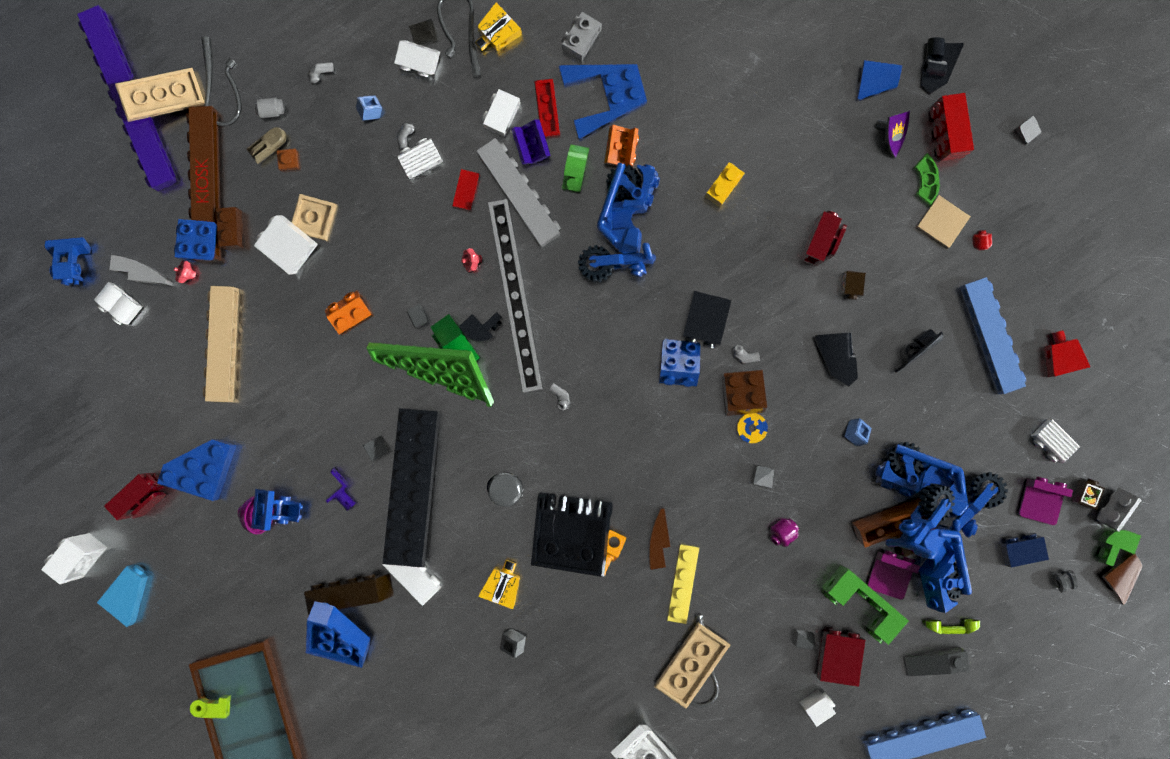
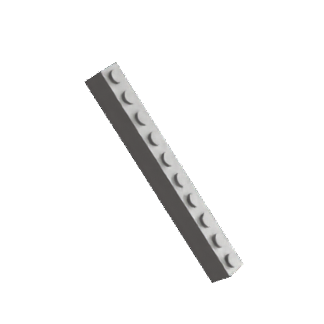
M507 199L488 202L523 393L543 390L509 203Z

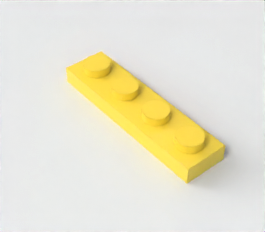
M684 544L679 546L667 621L687 623L699 547Z

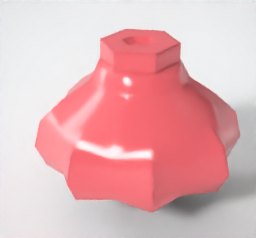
M469 248L463 251L461 262L466 270L470 272L476 270L478 264L482 263V257Z
M181 261L178 268L174 267V271H176L175 280L177 282L184 283L188 279L193 280L195 278L196 272L192 270L191 264L188 261Z

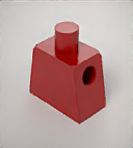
M1064 330L1052 333L1055 344L1045 346L1048 377L1090 368V364L1077 339L1067 341Z

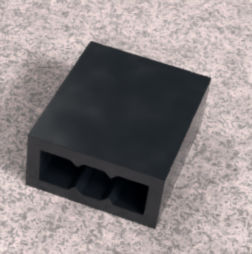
M694 291L682 337L686 338L685 341L695 344L697 341L704 342V346L710 348L721 345L732 300Z

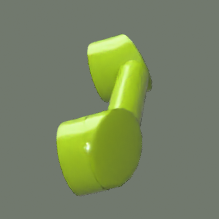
M929 619L925 620V626L938 634H969L980 628V620L965 619L964 626H941V620Z

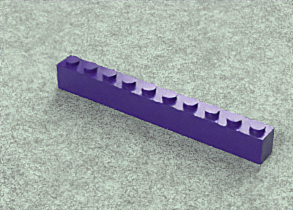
M97 5L78 13L79 27L85 32L87 36L85 41L94 52L93 60L102 71L100 76L103 82L109 87L108 95L112 101H115L117 106L115 111L124 122V125H122L123 130L132 141L130 146L133 152L138 155L137 163L146 174L145 181L148 187L160 191L178 183V179L151 117L128 122L115 84L135 79L106 11Z

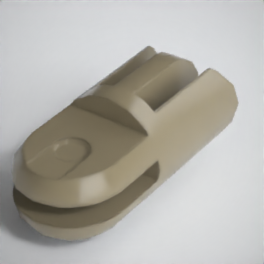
M274 127L246 150L255 162L259 164L286 142L287 135L283 129Z

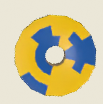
M757 413L745 414L737 423L738 436L747 443L760 442L768 432L766 420ZM752 424L755 426V431L753 432L749 430V426Z

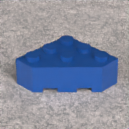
M212 439L164 464L157 484L211 501L219 500L237 445L220 439Z
M315 601L307 619L306 653L362 668L369 650L370 637L336 607L328 603Z

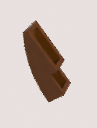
M663 507L659 508L651 529L649 540L650 570L666 568L663 548L670 547L665 509Z

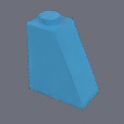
M134 564L125 567L97 602L126 627L133 625L137 620L148 578L144 573V569Z

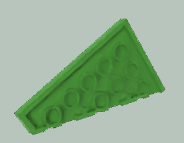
M369 343L366 348L374 362L386 365L392 369L398 367L407 371V375L424 380L432 385L436 382L446 386L447 391L464 396L472 401L475 398L486 402L487 407H491L494 402L472 351L383 343Z

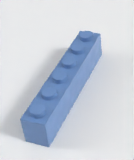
M986 277L960 286L997 393L1006 394L1026 387V377L1020 371L1018 355L1014 353L1012 348V338L1005 329L1006 321L1001 317L999 302L992 293V283Z
M964 710L960 715H946L939 721L928 720L921 726L911 725L907 726L903 731H889L886 733L887 735L882 737L871 736L863 743L868 759H912L984 739L986 735L980 715L972 710Z

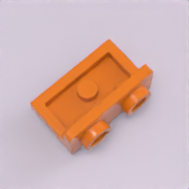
M616 125L610 126L605 164L616 166L618 163L626 164V166H633L636 160L635 149L639 140L637 128L628 129Z
M358 291L347 293L342 300L337 303H331L325 310L327 319L338 334L343 333L372 315Z

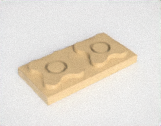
M193 68L115 84L128 122L189 109V107L202 106L205 103Z
M698 622L654 687L687 709L730 647V643Z

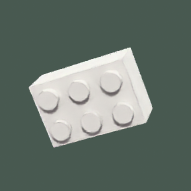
M90 533L64 538L58 543L56 552L46 558L44 561L45 566L41 570L58 584L83 578L107 547Z

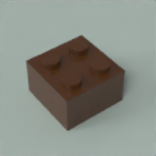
M763 370L724 373L722 382L726 416L763 413L766 411L767 401Z

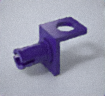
M333 467L330 472L341 483V486L326 498V502L328 503L336 498L345 510L348 511L356 502L344 491L348 482Z

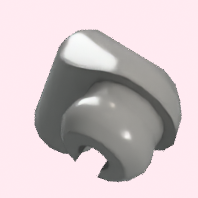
M736 345L733 348V356L743 364L760 361L759 352L747 353L741 345Z
M553 383L549 391L557 396L558 409L564 411L570 405L569 393Z

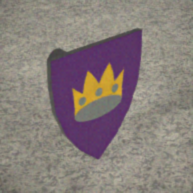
M910 111L889 116L887 121H877L876 125L878 128L886 129L885 143L888 144L894 158L898 155L905 140Z

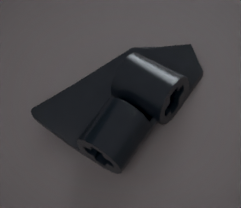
M940 37L928 39L927 56L922 66L921 87L928 94L933 93L948 83L964 43H945V39Z
M929 329L915 339L916 343L903 346L900 355L905 363L900 365L895 372L897 373L941 343L944 336L943 333L936 334L932 329ZM910 349L914 350L913 355H909Z
M852 333L816 335L814 338L830 375L849 387L858 379L857 360L855 353H853Z

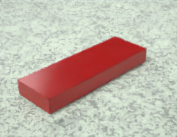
M553 79L534 81L538 115L545 138L560 136Z

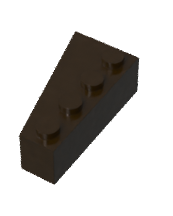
M390 573L377 576L375 574L366 575L362 579H357V577L345 580L346 582L342 583L339 580L332 581L327 586H322V583L310 586V590L304 591L308 615L315 601L328 603L337 609L379 603L394 596Z

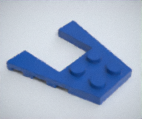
M637 64L559 66L564 86L601 76L610 111L574 120L579 140L597 131L602 126L615 121L618 117L647 103Z

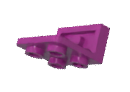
M1036 476V480L1027 479L1019 508V515L1046 524L1056 525L1063 498L1071 497L1073 490L1066 488L1067 484L1055 482L1054 485L1050 484L1048 479Z
M887 550L885 553L878 551L867 585L876 592L900 600L904 599L912 573H918L920 566L915 564L916 560L904 557L902 560L896 558V553Z

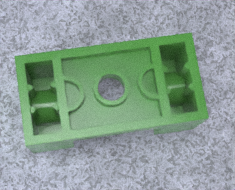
M842 565L822 587L825 591L823 595L835 605L840 603L844 606L855 592L865 600L870 599L868 603L878 611L865 626L869 629L868 634L880 644L884 641L889 645L909 622L852 571Z

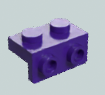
M539 119L533 120L522 127L511 129L522 164H535L551 156Z

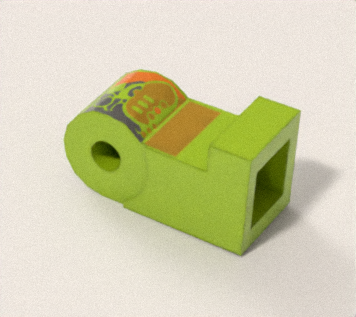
M222 695L219 700H209L205 697H200L190 705V713L194 717L227 718L230 715L231 695Z

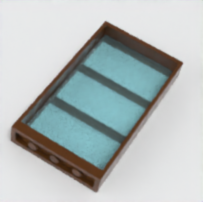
M268 639L202 658L189 664L198 698L205 697L209 700H219L222 695H231L230 715L227 718H204L215 759H303Z

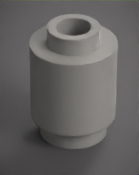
M276 97L257 99V103L254 104L255 114L259 115L260 118L279 117L280 114H284L282 99H277Z

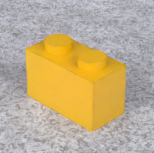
M729 162L707 191L705 198L720 208L745 173Z

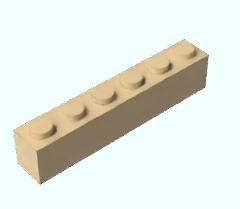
M210 286V291L207 294L210 307L206 314L209 328L206 329L208 348L205 349V359H207V367L204 368L206 386L203 388L205 401L234 402L239 289L236 287Z

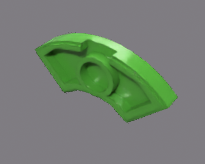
M926 153L913 169L919 178V188L915 195L930 207L938 195L940 184L937 165L932 157Z

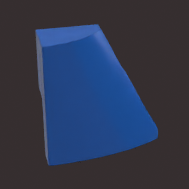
M864 60L861 80L858 85L857 100H863V98L871 95H877L883 91L897 88L902 65Z

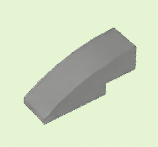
M111 255L109 270L127 273V280L172 286V281L154 268L132 259Z

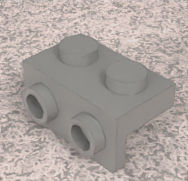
M1118 488L1116 492L1111 494L1107 505L1099 511L1097 520L1104 527L1108 526L1120 532L1141 502V499Z

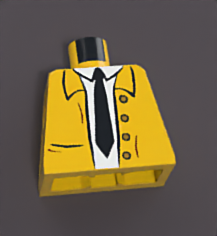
M496 2L479 23L477 28L482 36L475 44L481 51L489 45L498 51L520 37L522 31Z
M505 560L502 569L495 567L478 597L513 609L520 576L513 574L516 563Z

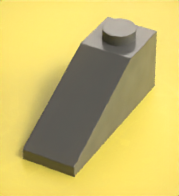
M961 647L904 657L907 676L942 675L971 671L968 653Z

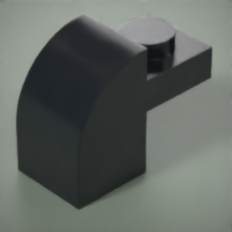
M496 312L488 321L482 324L471 314L459 328L471 340L484 343L495 338L490 331H496L503 324L501 322L503 318Z

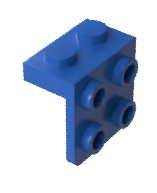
M178 219L176 244L174 246L175 258L190 261V259L212 261L215 255L217 224L208 221Z
M664 339L662 342L659 383L684 385L686 387L697 386L700 374V343L697 342L695 344L681 340Z

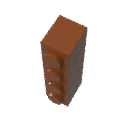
M916 498L852 522L857 540L866 548L903 534L899 530V525L904 520L911 519V514L917 508L918 502H921V499Z

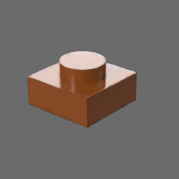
M297 149L277 151L278 169L280 171L299 169Z

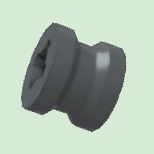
M1072 570L1066 571L1065 574L1058 573L1054 575L1056 586L1061 593L1066 592L1069 588L1072 590L1078 588L1077 578Z

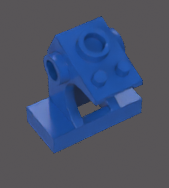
M84 237L45 241V249L53 257L52 266H50V275L53 277V280L60 281L65 286H70L73 282L74 285H79V282L84 281L80 276V264H77L78 255L90 254L91 247ZM63 256H68V262H62Z
M255 489L251 528L264 531L270 530L271 520H277L276 523L288 524V521L299 522V519L302 518L300 510H302L303 505L300 502L291 500L290 496H279V499H274L275 491Z

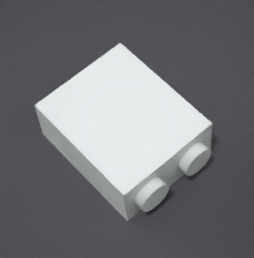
M283 215L273 216L268 221L266 230L257 236V242L254 246L289 275L296 274L318 244Z

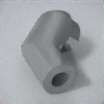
M333 63L315 64L308 71L307 77H309V81L317 83L321 73L333 72Z
M411 123L402 124L397 132L396 137L399 151L408 147L407 136L414 132V126Z

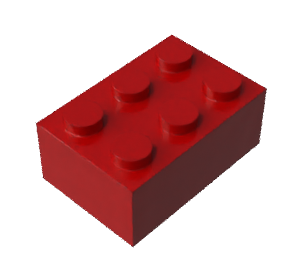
M959 93L940 97L930 109L931 118L934 119L935 123L933 134L935 138L937 137L938 142L936 146L937 156H940V161L964 158L974 150L966 94Z

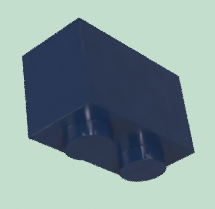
M1036 533L1025 534V538L1018 539V537L1006 538V542L1000 543L1005 566L1012 568L1049 560L1045 539Z

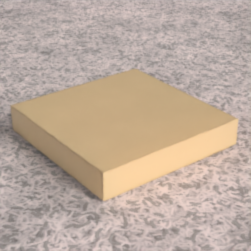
M299 194L292 223L307 236L327 241L337 204Z
M938 195L916 228L948 249L971 216Z

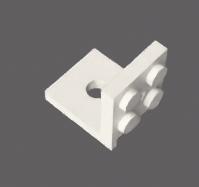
M648 725L636 727L611 752L616 759H646L649 753L654 754L656 759H677Z

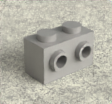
M581 12L579 17L576 16L571 23L572 29L569 33L566 32L561 40L562 49L581 61L584 59L602 27V23Z

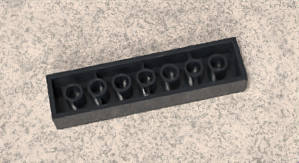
M399 408L382 564L425 567L440 419L438 411Z

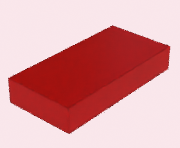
M461 169L453 207L468 211L472 210L480 173Z

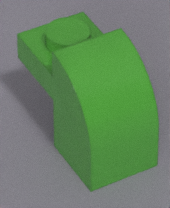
M570 145L564 170L563 189L581 192L589 148Z
M1110 529L1105 531L1098 539L1099 542L1105 544L1099 552L1100 558L1098 562L1114 566L1119 550L1135 554L1141 535L1126 530L1118 532Z

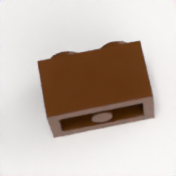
M236 207L216 208L218 247L225 250L243 249L242 211Z

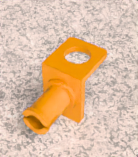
M609 530L605 574L610 562H614L619 557L626 541V537L612 530ZM611 537H616L619 540L618 547L613 548L609 545Z

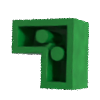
M450 314L431 326L434 332L431 336L438 344L439 349L472 351L476 361L480 358Z

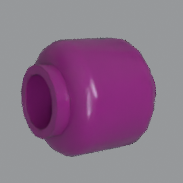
M782 518L770 528V539L776 546L787 547L798 538L799 528L792 519Z

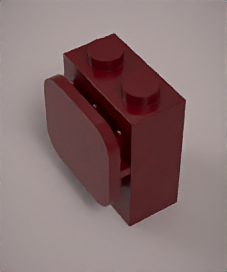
M828 210L817 217L800 256L801 260L818 266L824 262L825 258L830 259L835 255L847 228L845 224L839 227L842 218H839L837 213Z
M155 473L138 474L104 507L116 520L142 517L165 497L166 494L163 491L159 492L165 486L157 484L159 476Z
M829 629V632L823 631L818 653L817 678L824 682L859 687L866 640L860 637L859 633L849 632L846 635L841 634V631L836 629Z

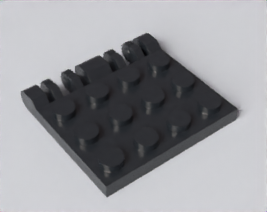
M540 492L537 498L531 566L599 577L605 576L610 517L613 510L612 502L597 500L594 504L593 515H589L591 511L590 499H585L583 502V498L571 496L567 498L561 495L558 501V510H554L556 496Z

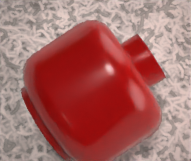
M979 230L977 234L973 235L974 248L986 250L992 246V234L986 233V230Z

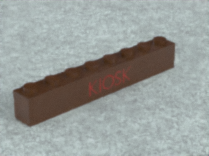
M212 106L189 107V113L186 114V120L189 124L187 141L190 144L187 159L190 162V169L188 170V179L190 181L188 197L191 200V207H189L188 214L191 220L208 221L217 224L216 208H219L217 110ZM218 230L215 255L212 261H221L220 247H218ZM193 259V260L198 261V262H200V261H208V260H196V259Z

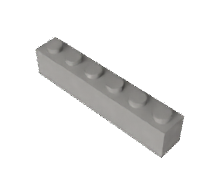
M494 138L478 149L477 153L542 248L560 236L559 230L561 228L555 219L552 221L548 216L550 211L546 205L539 203L537 199L540 197L534 188L530 189L527 185L529 180L525 174L518 172L516 169L518 164L513 157L509 158L505 153L508 150L502 141L498 142Z

